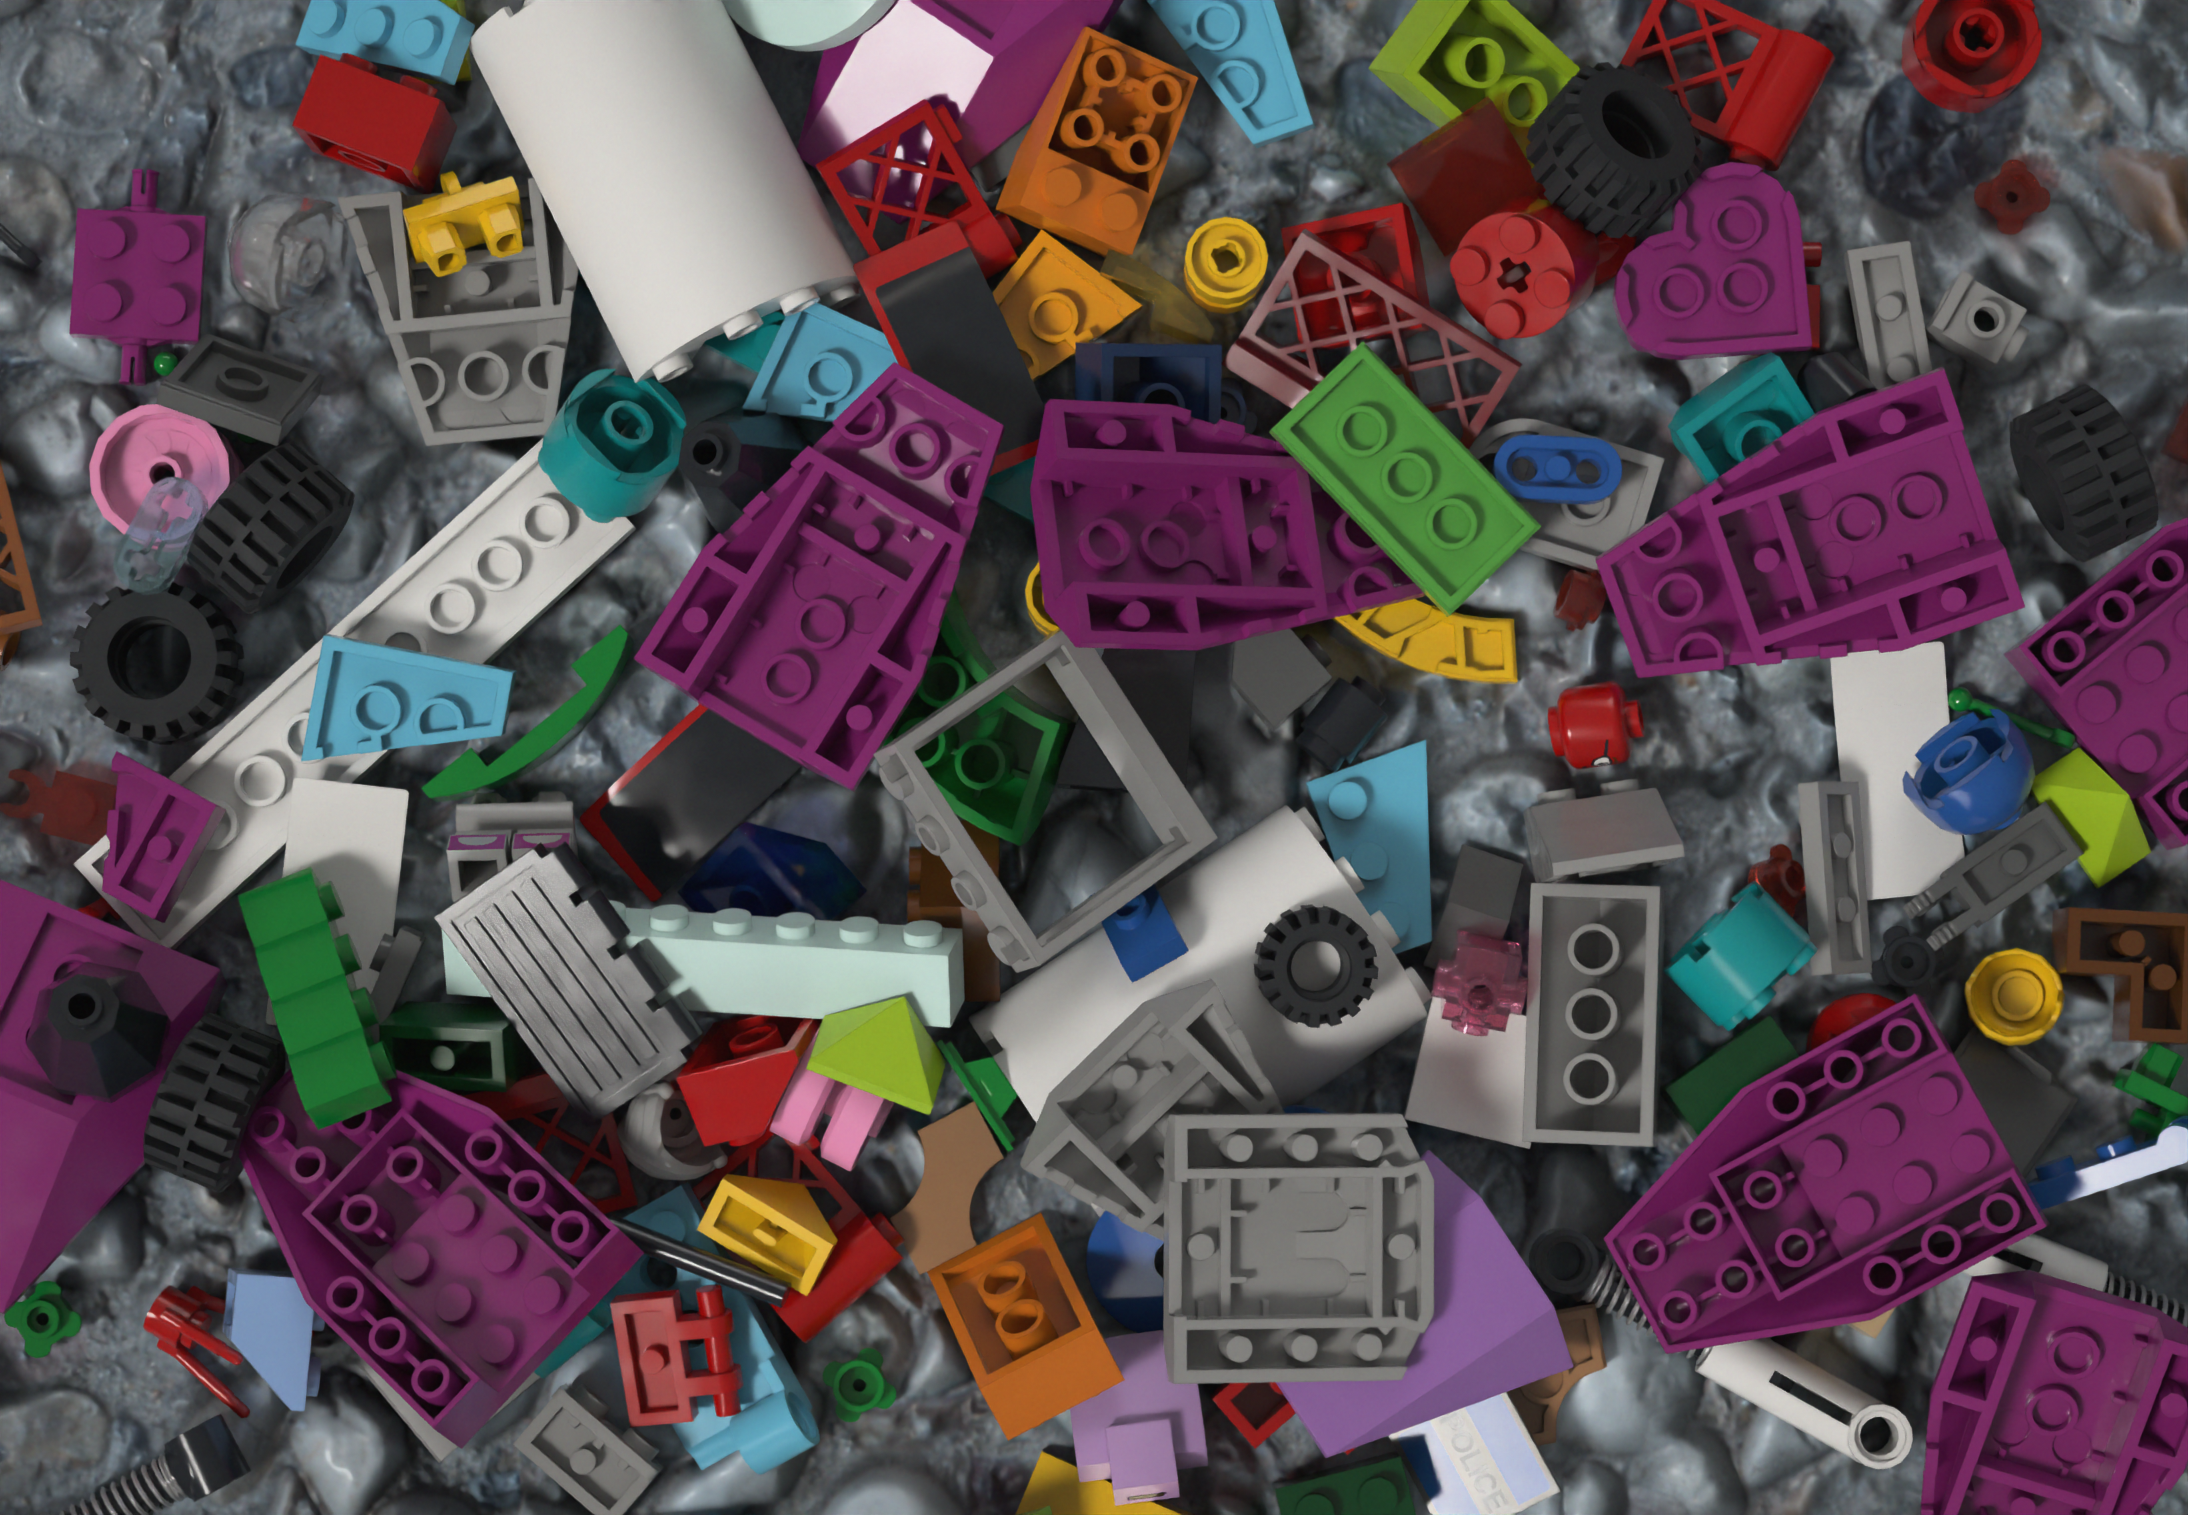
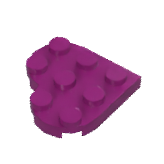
M1730 162L1708 168L1679 197L1672 213L1671 231L1649 236L1641 245L1628 253L1615 277L1612 303L1618 324L1626 334L1629 344L1634 349L1640 352H1648L1658 358L1690 360L1767 354L1770 352L1807 351L1812 347L1801 220L1794 196L1790 191L1786 192L1777 179L1761 172V167L1752 164Z

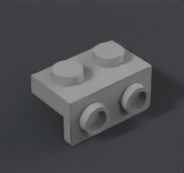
M566 1383L560 1386L551 1396L552 1399L513 1445L594 1515H624L664 1468L653 1459L658 1454L659 1449L634 1427H629L623 1433L609 1421L605 1415L611 1408L590 1388L580 1384L574 1390Z

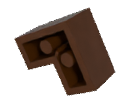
M959 820L1000 882V837L986 832L966 820ZM923 844L921 846H909V884L920 885V890H908L907 922L930 920L940 923L943 928L962 929L964 1002L1000 1001L1001 960L995 955L987 939L989 930L977 912L965 907L956 896L951 885L953 876L941 857L933 855Z
M2075 907L2053 911L2051 965L2058 973L2071 976L2114 978L2112 1042L2165 1045L2188 1044V913Z

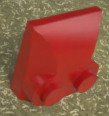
M1403 202L1281 228L1285 259L1301 232L1307 229L1430 306L1419 237L1409 206ZM1306 251L1296 267L1302 294L1334 288L1335 285L1329 264L1311 252ZM1343 273L1346 285L1357 282ZM1369 289L1348 294L1357 328L1389 321L1384 298ZM1338 297L1305 304L1314 338L1346 331ZM1293 307V309H1294V315H1295L1296 328H1297V334H1298V340L1301 341V340H1303V339H1302V335H1301V331H1300V327H1299V323H1298L1296 311H1295V308ZM1397 307L1400 318L1412 316ZM1424 323L1402 328L1404 337L1408 339L1419 332L1428 331L1429 326ZM1392 331L1359 339L1360 343L1362 341L1368 343L1383 339L1394 340ZM1349 340L1316 348L1317 351L1350 346ZM1306 350L1300 351L1301 353L1306 354Z

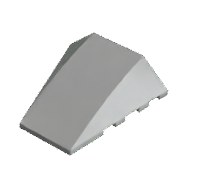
M534 178L528 179L527 185H517L525 228L524 231H521L523 250L513 255L498 258L497 256H491L486 243L465 249L467 264L460 271L442 277H437L426 261L418 264L415 263L410 251L409 235L402 211L422 204L423 199L442 193L407 196L401 191L337 197L344 219L347 220L356 245V252L363 272L367 276L378 306V313L385 333L389 337L396 356L397 366L426 446L545 435L550 424L558 414L579 268Z
M1210 979L1143 1002L1048 1094L1020 1165L1029 1173L1041 1179L1045 1177L1065 1188L1068 1194L1089 1205L1093 1203L1117 1216L1122 1223L1141 1233L1145 1231L1164 1242V1143L1169 1114H1285L1271 1083L1263 1074L1252 1054V1049L1242 1030L1229 1012L1219 988Z

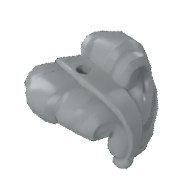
M683 1063L637 1094V1097L631 1101L626 1114L618 1124V1139L626 1157L637 1168L652 1177L665 1180L695 1179L716 1168L724 1167L728 1162L726 1154L719 1146L720 1143L706 1147L703 1145L676 1079L686 1063ZM672 1108L677 1110V1116L674 1119H671L669 1115Z

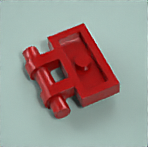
M712 1284L696 1289L698 1313L683 1314L679 1289L616 1295L610 1302L630 1427L693 1422L699 1414L696 1396L713 1395L715 1412L718 1417L733 1416L741 1412L738 1390L744 1386L741 1365L733 1361L729 1336L735 1330L732 1309L726 1308L724 1305L721 1285ZM704 1339L708 1368L692 1370L687 1340Z

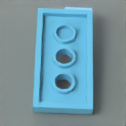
M688 1182L623 1218L731 1260L723 1245L697 1230L705 1212ZM643 1254L603 1299L610 1307V1302L616 1295L679 1289L682 1311L695 1310L699 1312L696 1289L706 1285L721 1284L677 1268V1278L672 1287H659L648 1276L647 1263L650 1257ZM721 1285L724 1305L726 1308L732 1309L735 1330L729 1334L733 1361L741 1365L744 1386L738 1390L741 1412L733 1416L718 1417L715 1412L713 1395L696 1396L699 1414L693 1422L673 1423L672 1426L685 1450L691 1454L701 1470L739 1450L749 1467L757 1474L763 1475L817 1445L820 1441L819 1430L810 1411L813 1407L753 1298L750 1295ZM688 1342L692 1370L708 1368L704 1342L702 1344Z

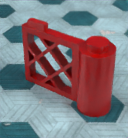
M1653 0L1620 64L1634 69L1638 62L1663 54L1673 83L1666 87L1674 95H1677L1680 106L1686 108L1692 117L1689 123L1698 130L1699 135L1723 145L1730 152L1727 158L1729 163L1757 165L1762 168L1761 172L1764 170L1777 171L1835 60L1834 54L1826 46L1809 36L1788 29L1779 30L1717 0H1675L1695 10L1701 29L1667 40L1660 18L1670 0ZM1706 15L1721 23L1709 26ZM1737 29L1759 39L1749 59L1724 67L1713 37ZM1653 31H1655L1659 43L1646 47ZM1705 40L1715 70L1681 81L1671 51ZM1741 74L1732 91L1728 78ZM1719 81L1727 103L1717 122L1714 123L1692 113L1685 92Z
M923 99L815 166L868 257L881 252L873 238L880 210L911 217L905 240L900 243L950 221H956L985 279L988 280L1016 263L1018 257L1014 248L1023 244L1006 213L1000 212L993 216L953 146L963 137L944 104H940L932 109L929 102ZM923 121L933 138L926 164L896 158L895 153L900 135ZM886 143L883 154L872 152ZM941 154L950 170L937 168ZM859 159L880 164L871 198L847 192L836 173ZM892 167L923 174L914 208L883 201ZM934 177L957 182L968 202L946 215L925 211ZM855 205L868 207L865 221ZM922 220L932 222L930 225L920 230Z
M772 1118L766 1127V1132L760 1138L739 1147L727 1158L728 1162L724 1167L713 1170L692 1190L704 1212H706L708 1207L703 1201L718 1188L722 1178L727 1174L733 1175L748 1162V1174L746 1177L804 1184L806 1188L826 1189L841 1205L843 1209L827 1222L838 1241L812 1291L808 1296H805L791 1287L789 1296L782 1308L770 1304L789 1328L804 1343L808 1344L904 1259L897 1247L905 1239L881 1211L871 1219L814 1154L821 1144L814 1134L810 1140L801 1145L783 1138L794 1151L792 1179L757 1177L759 1151L777 1136V1134L769 1131L774 1119ZM803 1163L818 1180H802ZM724 1247L735 1262L763 1272L756 1265Z

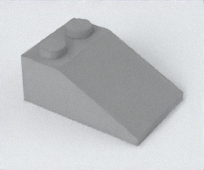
M1629 779L1601 784V796L1576 799L1575 788L1537 794L1538 806H1531L1523 811L1534 882L1561 883L1660 868L1685 857L1683 843L1657 788L1640 790L1638 779Z

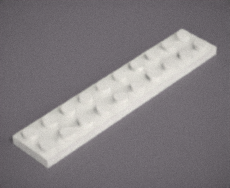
M542 438L327 634L488 665L629 537L636 528L626 517H616L609 523L593 521L585 515L583 509L562 495L550 477L539 466L538 454L542 448L544 439ZM323 638L169 777L174 782L226 809V812L165 923L152 919L102 891L104 860L110 851V842L106 835L74 863V866L138 936L175 950L286 849L292 783L295 777L357 784L394 750L388 749L379 752L357 753L301 761Z

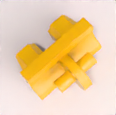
M453 171L440 175L442 194L423 199L422 204L402 210L409 235V247L415 263L418 264L426 261L437 277L460 271L467 264L465 249L486 243L491 256H497L498 258L519 253L524 248L521 231H524L525 228L519 190L513 176L485 185L481 181L461 187Z

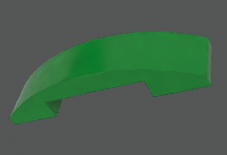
M619 625L571 664V667L586 683V686L489 765L478 751L469 748L421 789L430 799L436 802L460 800L472 797L476 793H486L502 787L545 763L571 742L594 718L619 681L629 659L634 643L633 638Z

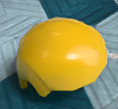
M2021 948L1999 951L1986 956L1973 970L1968 981L1965 983L1964 994L1970 1020L1986 1038L2006 1046L2028 1045L2043 1038L2053 1029L2064 1008L2065 993L2063 992V983L2058 971L2043 955Z

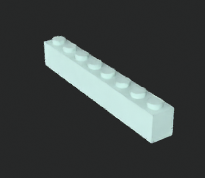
M609 901L631 931L616 943L621 953L639 942L670 984L654 996L660 1006L678 995L686 1008L692 1011L823 1019L825 1015L905 996L923 1026L951 1028L965 1000L962 929L943 928L940 923L935 921L919 920L906 925L878 924L876 919L866 916L850 917L842 921L815 920L812 915L802 912L786 913L779 917L751 916L749 911L738 908L724 909L716 913L688 912V909L684 906L674 904L661 905L653 909L626 908L621 902ZM442 929L447 994L492 997Z

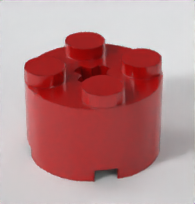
M1923 0L1910 18L1903 35L1901 65L1905 76L1910 79L1913 86L1922 96L1933 104L1947 110L1980 113L1998 104L2031 71L2041 50L2042 32L2041 28H2039L2032 0ZM1968 33H1972L1979 38L1976 42L1975 51L1968 49L1964 45L1965 36Z
M1525 196L1512 200L1476 223L1465 234L1457 252L1452 256L1450 272L1455 280L1460 300L1469 314L1485 327L1492 336L1498 339L1527 338L1549 330L1582 306L1593 291L1596 265L1599 263V247L1593 232L1584 228L1581 220L1576 218L1573 222L1562 213L1565 209L1556 203L1551 204L1550 201L1539 199L1538 196ZM1524 261L1529 265L1531 272L1525 267Z

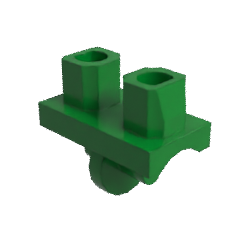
M2148 1043L2135 1060L2131 1070L2119 1069L2111 1085L2159 1109L2154 1116L2136 1107L2129 1118V1125L2147 1133L2144 1142L2158 1138L2160 1133L2173 1120L2180 1116L2188 1115V1097L2170 1089L2184 1057L2156 1043Z

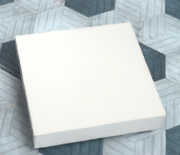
M1432 994L1404 1112V1119L1530 1149L1531 1142H1522L1526 1016Z

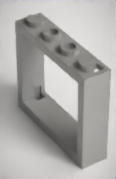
M1060 628L1048 634L873 754L881 766L879 768V775L884 786L893 797L905 802L917 821L915 830L920 841L929 852L941 857L953 876L951 885L956 896L965 907L977 912L989 930L987 939L991 949L1004 964L1012 966L1016 973L1040 966L1218 838L1095 648L1075 647ZM1045 663L1163 845L1035 936L915 754V751Z

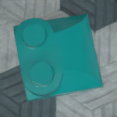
M1770 352L1738 364L1686 401L1676 411L1668 428L1671 431L1675 447L1687 456L1704 484L1707 485L1815 413L1781 358Z

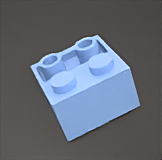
M229 1267L223 1333L291 1411H305L306 1396L317 1397L320 1382L321 1359L320 1357H315V1353H310L312 1330L323 1331L325 1321L305 1302L292 1272Z

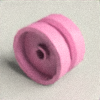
M158 404L141 405L117 417L98 438L89 463L90 487L103 517L124 535L142 546L167 554L189 552L192 538L204 516L227 487L244 471V465L233 443L209 422ZM166 471H170L175 477L173 482L165 487L160 483V480Z
M818 1028L782 1098L769 1131L797 1145H801L811 1139L826 1114L832 1117L820 1144L821 1157L852 1172L871 1137H877L895 1102L807 1070L806 1067L819 1031Z

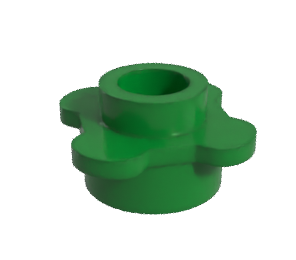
M54 1281L38 1283L34 1294L22 1302L17 1301L4 1314L6 1324L17 1328L24 1338L26 1353L35 1358L49 1355L53 1344L65 1337L76 1336L82 1327L81 1315L73 1311L70 1303L62 1297L61 1286ZM41 1313H46L49 1317V1322L46 1325H41L38 1322V1316Z
M862 1349L857 1358L845 1363L832 1361L823 1371V1381L827 1386L832 1387L838 1402L835 1409L836 1414L845 1422H855L860 1418L862 1412L875 1407L887 1409L892 1406L896 1399V1389L893 1385L887 1383L881 1369L884 1361L883 1356L876 1349ZM856 1379L865 1381L866 1387L863 1391H856L854 1389L853 1383Z

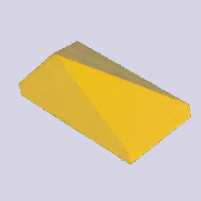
M727 1174L722 1178L697 1228L699 1232L772 1276L791 1283L792 1288L805 1296H808L812 1291L838 1241L804 1184Z

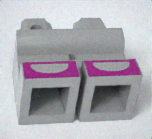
M562 791L539 792L536 797L532 798V802L507 803V799L501 797L498 793H476L470 804H457L456 834L450 835L446 850L452 901L456 902L541 842L547 851L551 852L566 841L578 857L573 801H567Z

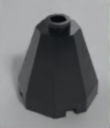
M734 407L702 421L682 438L678 465L687 490L718 533L723 534L744 514L743 509L761 491L764 493L768 491L792 467L790 463L807 446L811 448L814 446L813 442L807 440L800 429L802 427L795 418L783 416L776 412L743 411L741 407Z
M85 962L39 991L26 1044L58 1093L72 1096L78 1094L92 1097L93 1100L113 1103L159 1074L163 1058L161 1053L165 1037L166 1039L168 1037L171 1020L140 972Z

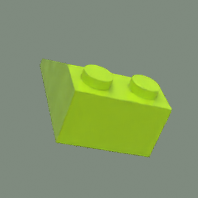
M1417 0L1368 67L1373 74L1411 108L1523 189L1530 191L1537 182L1531 173V169L1535 165L1527 159L1526 147L1531 143L1527 139L1529 128L1535 123L1534 120L1580 70L1571 59L1507 0Z

